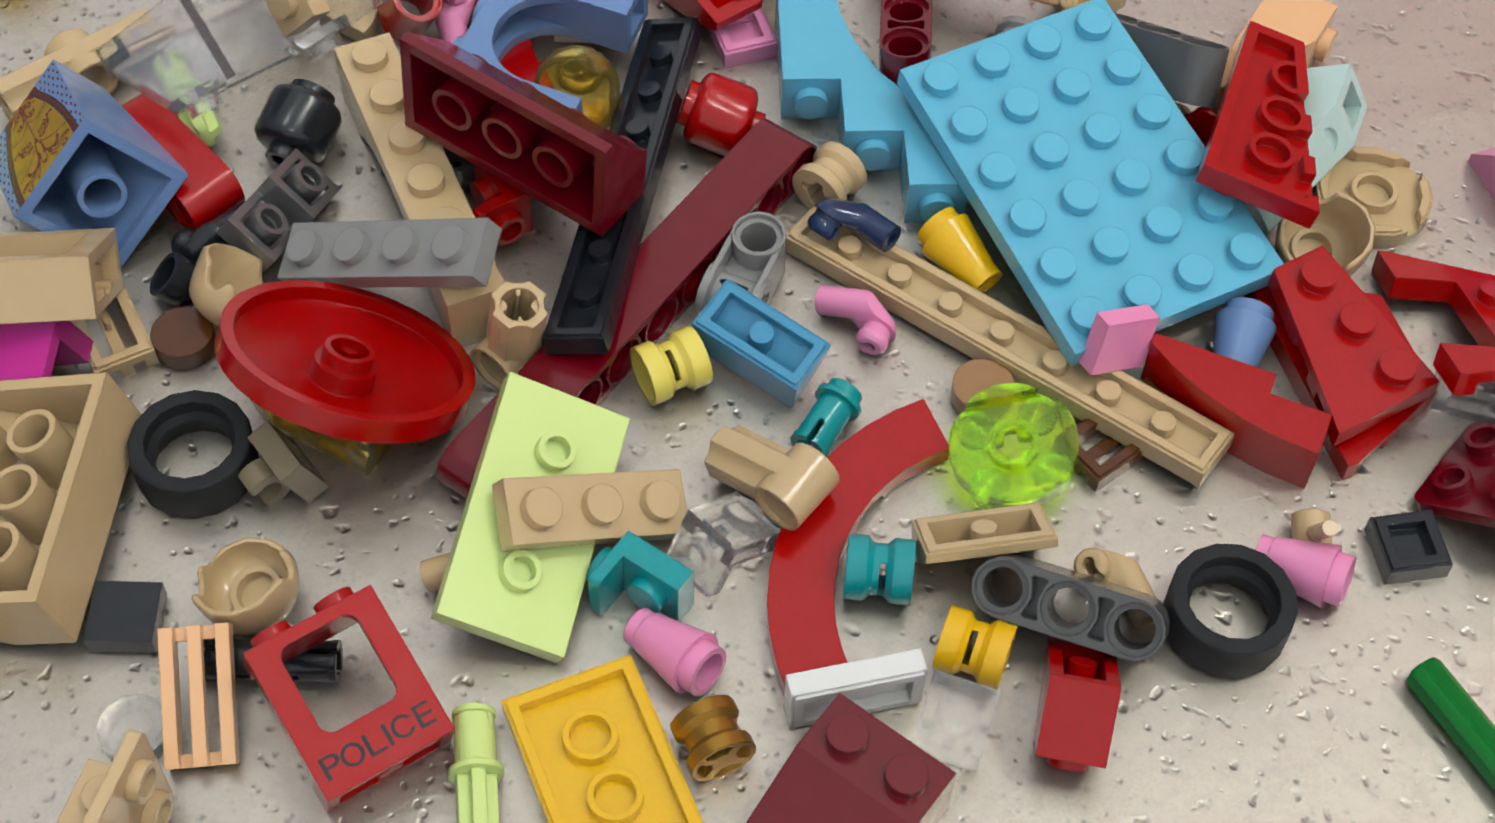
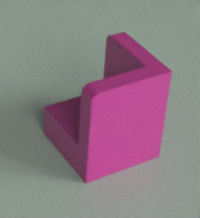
M71 321L1 324L0 381L51 377L53 367L89 363L93 340Z

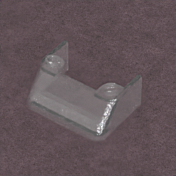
M162 0L99 47L95 53L109 74L175 115L188 111L193 120L224 103L219 94L308 50L311 51L314 58H317L344 43L339 34L341 31L388 0H326L331 9L328 14L302 33L285 38L274 16L270 13L266 0Z

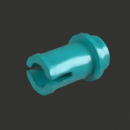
M832 378L828 383L819 385L815 391L817 401L799 428L790 437L793 446L796 443L808 445L812 443L815 449L827 457L829 449L846 423L854 421L859 417L861 413V406L859 404L862 401V395L854 385L840 378Z

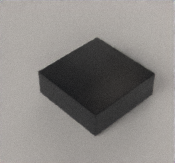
M1432 510L1369 518L1364 531L1384 585L1448 576L1453 563Z
M95 581L83 636V642L88 652L156 653L158 647L157 628H161L167 598L163 582Z

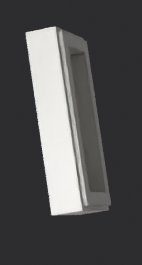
M921 648L787 674L783 707L789 728L813 725L839 693L868 713L920 703L928 670Z

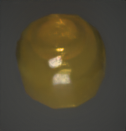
M571 45L554 49L538 64L534 83L581 97L583 114L588 119L605 128L610 127L621 95L620 80L610 61L601 52H596L593 48L587 46Z

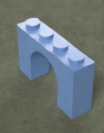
M478 0L469 29L464 37L458 36L453 44L471 54L479 55L492 66L520 81L528 82L539 92L569 108L577 109L583 113L581 97L521 79L505 69L500 61L508 51L519 43L543 35L570 36L627 54L648 16V0Z

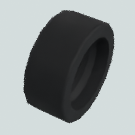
M199 390L171 394L149 406L135 421L127 441L130 467L139 489L150 505L170 516L192 519L218 514L239 502L248 490L238 478V474L247 464L259 459L258 451L247 438L253 433L250 420L239 405L219 393ZM198 431L217 432L231 440L232 449L230 454L218 467L203 475L180 478L167 476L157 469L156 461L158 455L170 442L184 434Z
M1216 543L1194 550L1178 564L1163 602L1170 617V631L1167 639L1173 650L1193 668L1215 677L1243 678L1264 671L1281 655L1298 615L1296 590L1284 569L1266 554L1239 544ZM1210 583L1230 584L1247 591L1260 602L1268 616L1265 631L1258 636L1248 639L1228 638L1211 631L1196 618L1190 607L1189 600L1193 590Z

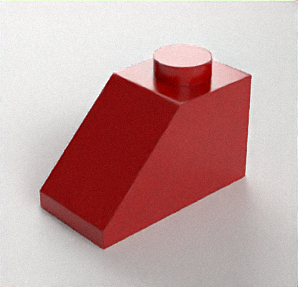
M1048 636L1035 727V756L1045 757L1050 765L1067 771L1082 772L1086 771L1088 766L1106 769L1121 693L1117 657Z

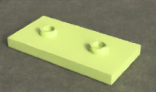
M513 372L508 373L502 382L430 619L554 663H558L565 657L595 545L502 551L492 485L502 478L615 472L630 418Z

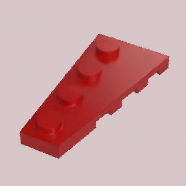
M1250 20L1241 37L1195 182L1310 229L1320 213L1319 197L1312 194V182L1317 174L1315 157L1309 156L1308 139L1313 130L1311 115L1305 114L1304 101L1309 94L1304 42Z

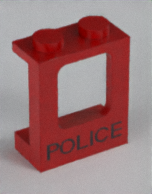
M371 584L353 593L351 587H344L334 591L315 604L313 609L316 614L292 627L287 620L267 627L251 639L250 643L253 648L243 653L245 670L251 680L255 679L313 780V790L327 813L451 743L455 731L453 724ZM358 623L393 682L396 694L391 701L334 732H327L322 730L317 724L283 663Z

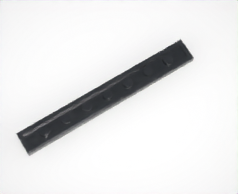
M698 17L648 19L643 23L609 130L617 135L631 139L637 146L647 151L645 190L602 237L579 224L542 339L548 355L609 354L702 35Z

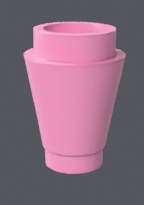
M1265 534L1260 537L1255 550L1266 554L1284 569L1296 590V595L1320 608H1323L1325 603L1337 607L1342 606L1355 570L1356 556L1343 553L1342 545L1283 537L1274 538Z
M648 608L638 610L625 627L624 641L632 646L671 688L679 694L689 692L694 696H701L713 687L723 672L727 658L726 651L718 645L717 637L712 633L660 613H655Z

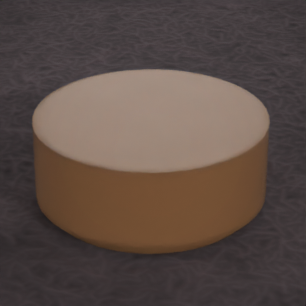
M989 359L970 360L962 364L953 376L950 392L952 405L960 415L971 421L982 423L996 421L1006 415L1011 408L1015 392V381L1010 371L996 361Z

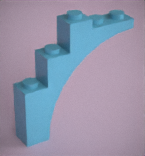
M776 0L775 29L778 41L777 63L781 119L838 118L839 143L851 149L859 157L866 170L899 169L904 223H926L933 215L947 207H953L959 214L965 213L966 204H970L969 200L900 88L876 68L855 42L840 13L838 1Z

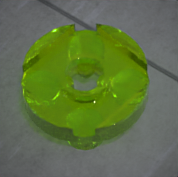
M1024 383L998 384L976 393L966 403V410L959 415L956 423L954 420L949 432L951 467L961 487L971 494L973 501L979 507L992 509L1031 503H1040L1042 506L1056 496L1063 494L1070 487L1072 475L1078 462L1079 434L1072 414L1058 399H1056L1055 403L1049 397L1038 394V388ZM1016 434L1020 443L1030 442L1032 449L1024 451L1023 457L1019 459H1010L1008 455H1000L996 449L1004 447L1005 436Z

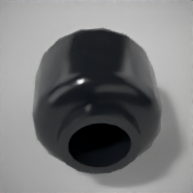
M294 79L291 84L277 85L270 92L254 128L257 140L267 149L265 156L269 161L279 166L296 148L315 165L325 160L342 122L340 111L334 105L335 97L324 87L304 79Z

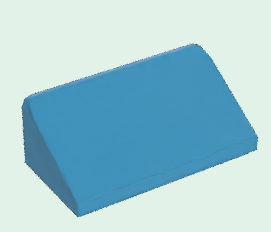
M728 278L692 323V327L699 334L711 358L790 408L794 407L831 348L829 342Z

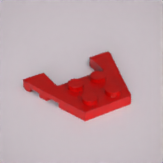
M1377 251L1371 272L1388 298L1449 303L1479 345L1440 343L1433 366L1452 395H1473L1478 383L1495 381V275L1392 252Z

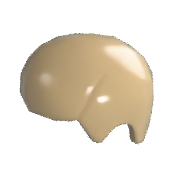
M1336 192L1329 198L1319 200L1320 213L1310 229L1284 218L1280 220L1277 227L1274 249L1284 264L1323 245L1351 277L1365 263L1373 249L1376 227L1367 208L1348 194Z
M220 243L204 246L196 262L189 285V295L196 309L208 321L219 326L222 311L234 296L246 289L264 284L262 281V260L235 246Z
M245 537L222 547L206 566L198 568L199 594L193 595L192 601L212 623H232L233 635L251 637L275 623L284 621L292 611L299 592V571L296 561L288 550H285L283 546L270 539Z

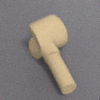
M1303 509L1291 514L1292 539L1332 544V536L1336 535L1339 531V525L1336 521L1331 520V514L1328 511Z

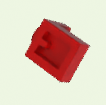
M473 164L475 181L470 183V189L477 207L472 212L475 218H489L502 228L497 248L514 243L522 235L532 231L533 221L530 196Z

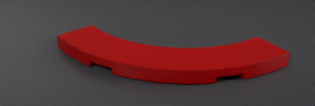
M924 399L886 414L844 441L827 457L839 474L840 482L797 530L790 531L781 527L769 569L767 628L775 674L783 695L787 674L848 663L841 646L836 625L834 596L837 572L848 546L849 533H855L859 526V521L878 498L883 499L889 492L907 479L927 468L947 461L949 458L950 446Z

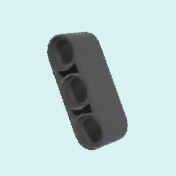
M1115 13L1174 101L1200 107L1216 106L1230 50L1229 47Z
M1009 553L997 555L978 567L972 578L971 592L974 601L984 613L994 618L1125 660L1140 661L1150 658L1160 650L1170 631L1168 611L1159 599L1144 592L1022 554ZM996 568H1010L1019 575L1023 584V590L1018 601L1012 603L1004 602L998 599L992 592L990 580ZM1074 588L1086 597L1089 605L1086 620L1071 623L1065 621L1057 614L1054 599L1058 590ZM1130 609H1140L1148 613L1156 626L1155 637L1143 644L1127 640L1119 627L1121 614Z

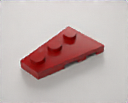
M1323 245L1273 269L1268 282L1269 288L1291 343L1299 346L1309 373L1306 381L1314 399H1320L1326 413L1332 414L1327 434L1333 447L1433 395L1440 383L1438 378Z

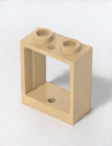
M116 228L0 233V324L97 319L123 289Z

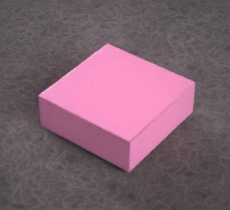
M762 8L718 31L708 28V32L725 69L777 57L778 41Z
M1148 304L1097 312L1085 344L1086 351L1080 358L1079 363L1090 375L1141 367L1160 317Z

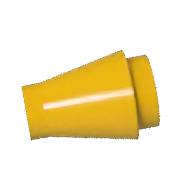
M953 207L944 208L933 215L917 233L916 238L923 246L921 254L946 273L982 293H986L1000 280L1002 272L994 264L966 213L959 214Z

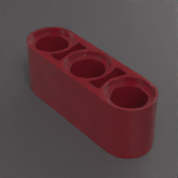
M881 0L879 71L897 85L900 69L931 59L932 0Z

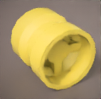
M688 325L672 331L668 340L659 344L647 341L630 349V360L635 378L650 405L656 406L671 400L675 391L684 387L696 390L713 382V370L708 352L699 334L692 326Z

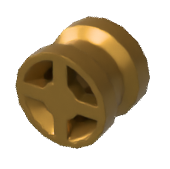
M715 695L698 700L679 712L670 724L675 741L682 746H686L689 752L687 767L692 777L697 781H709L729 775L744 766L756 753V745L751 734L746 730H741L737 724L739 710L734 699L729 695Z

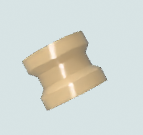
M830 141L823 143L814 153L812 163L803 164L793 175L792 185L801 202L811 209L818 201L826 197L847 200V195L856 194L866 183L867 173L864 164L851 149L841 143Z

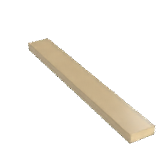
M815 206L786 234V252L848 288L864 289L873 292L885 309L973 359H989L1002 364L1010 371L1016 384L1081 421L1084 419L1095 421L1098 423L1096 429L1125 446L1132 443L1140 448L1142 456L1198 488L1203 484L1232 444L1235 433L1122 370L1090 375L1080 363L1070 367L1047 328L896 244L889 251L882 252L843 225L839 229L836 238L828 241L808 228L807 221L816 211L817 207Z

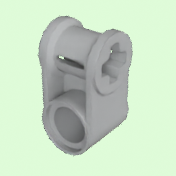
M752 212L740 217L735 222L717 258L709 265L701 280L695 300L696 313L700 314L727 278L762 301L770 304L785 273L786 231L779 218L770 213Z

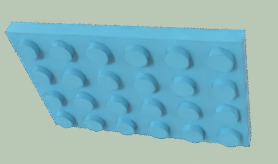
M1106 0L1088 1L900 69L897 85L1070 367L1078 364L1086 351L1085 344L1097 312L1148 304L1160 317L1156 332L1225 304L1232 298L1242 297L1268 286L1273 269L1284 264L1241 200L1223 195L1210 187L1195 182L1206 148Z

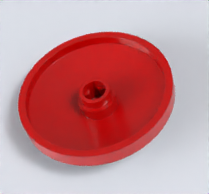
M310 280L276 281L260 284L240 292L223 309L214 342L216 358L222 371L235 387L253 402L276 416L298 426L328 436L358 442L377 444L412 443L444 434L463 419L476 383V374L469 355L461 344L439 324L411 307L367 290L330 282Z

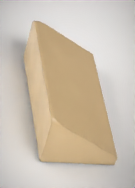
M1040 503L911 520L912 539L916 540L915 562L922 564L1058 547V537Z

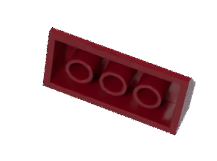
M406 32L400 38L405 125L601 237L644 193L647 151L637 146L631 139L617 135L588 119L577 109L569 108L539 92L528 82L520 81L489 64L479 55L471 54L449 41Z

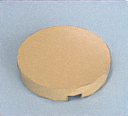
M1377 147L1351 148L1312 190L1313 196H1318L1319 200L1329 198L1336 192H1342L1365 206L1376 227L1373 248L1390 249L1408 243L1423 230L1434 201L1430 183L1422 172L1420 177H1418L1414 171L1409 169L1410 161L1399 154Z

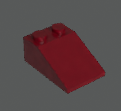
M839 693L796 745L746 823H938L950 807L957 773Z

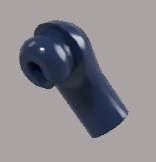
M829 197L818 201L814 205L817 209L807 221L808 228L828 241L836 238L839 229L843 225L882 252L889 251L896 244L901 234L900 226L867 204Z

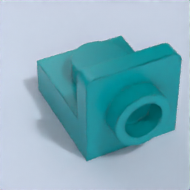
M627 531L613 549L609 547L602 549L594 558L587 571L586 580L588 581L590 609L600 616L605 614L624 590L627 591L632 601L641 609L648 608L655 613L661 612L665 616L677 621H681L694 605V571L630 531Z

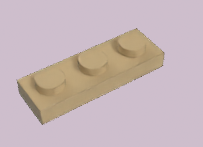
M680 469L502 478L492 485L502 551L618 543L627 531L632 532L644 541L679 539L691 533Z

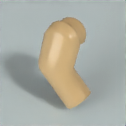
M1087 548L1082 550L1074 560L1073 569L1076 572L1144 592L1156 598L1140 565L1133 558L1104 549ZM1126 610L1134 627L1137 629L1155 624L1152 617L1143 610Z

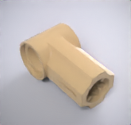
M505 281L491 294L486 337L470 352V358L475 369L482 378L497 390L501 389L503 379L509 372L516 374L544 345L542 339L548 315L544 309L546 294L530 281L524 283Z
M724 425L710 439L709 452L704 460L709 476L753 498L767 517L782 528L790 531L797 530L840 482L839 474L834 465L826 456L811 445L796 443L789 450L740 425L734 428Z

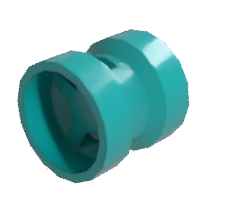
M849 533L843 599L863 601L870 595L882 596L889 604L909 606L913 586L916 540L895 538L890 543L874 542L870 535ZM880 564H886L885 575H879Z

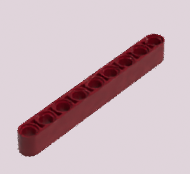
M768 119L760 120L641 243L609 354L548 355L546 347L543 345L516 374L599 406L632 370L630 360L631 347L647 341L656 344L695 302L705 271L717 258L735 222L740 217L752 212H765L774 216L795 194L792 185L793 175L803 164L813 162V155L817 151V147ZM499 392L451 441L440 457L436 468V478L438 481L465 499L468 497Z

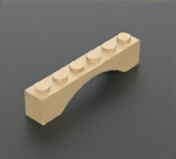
M390 32L334 48L345 102L360 136L366 140L379 161L404 220L475 218L443 147L405 125L401 56ZM495 260L493 261L487 287H428L444 329L463 348L479 343L486 337L491 294L505 282Z

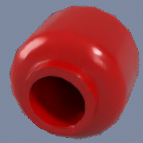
M709 73L701 82L691 81L676 123L684 126L683 135L686 142L725 157L760 120L766 118V114L757 111L759 98L756 89L723 75Z

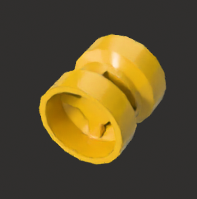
M952 605L937 645L932 669L951 676L961 671L973 675L978 685L998 691L1011 654L1018 626L999 619L989 624L977 620L973 611ZM974 631H976L979 633L971 654L970 661L968 662L965 661L972 641Z

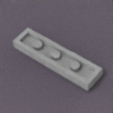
M489 218L293 223L277 278L281 281L310 280L330 282L354 288L487 287L502 228Z

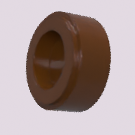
M178 307L171 309L159 316L152 325L150 339L157 357L161 363L170 368L181 370L195 368L205 363L215 352L214 342L216 333L213 323L203 317L196 308Z

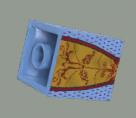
M54 59L0 134V187L13 216L40 231L116 228L121 268L188 177L186 170L103 87Z

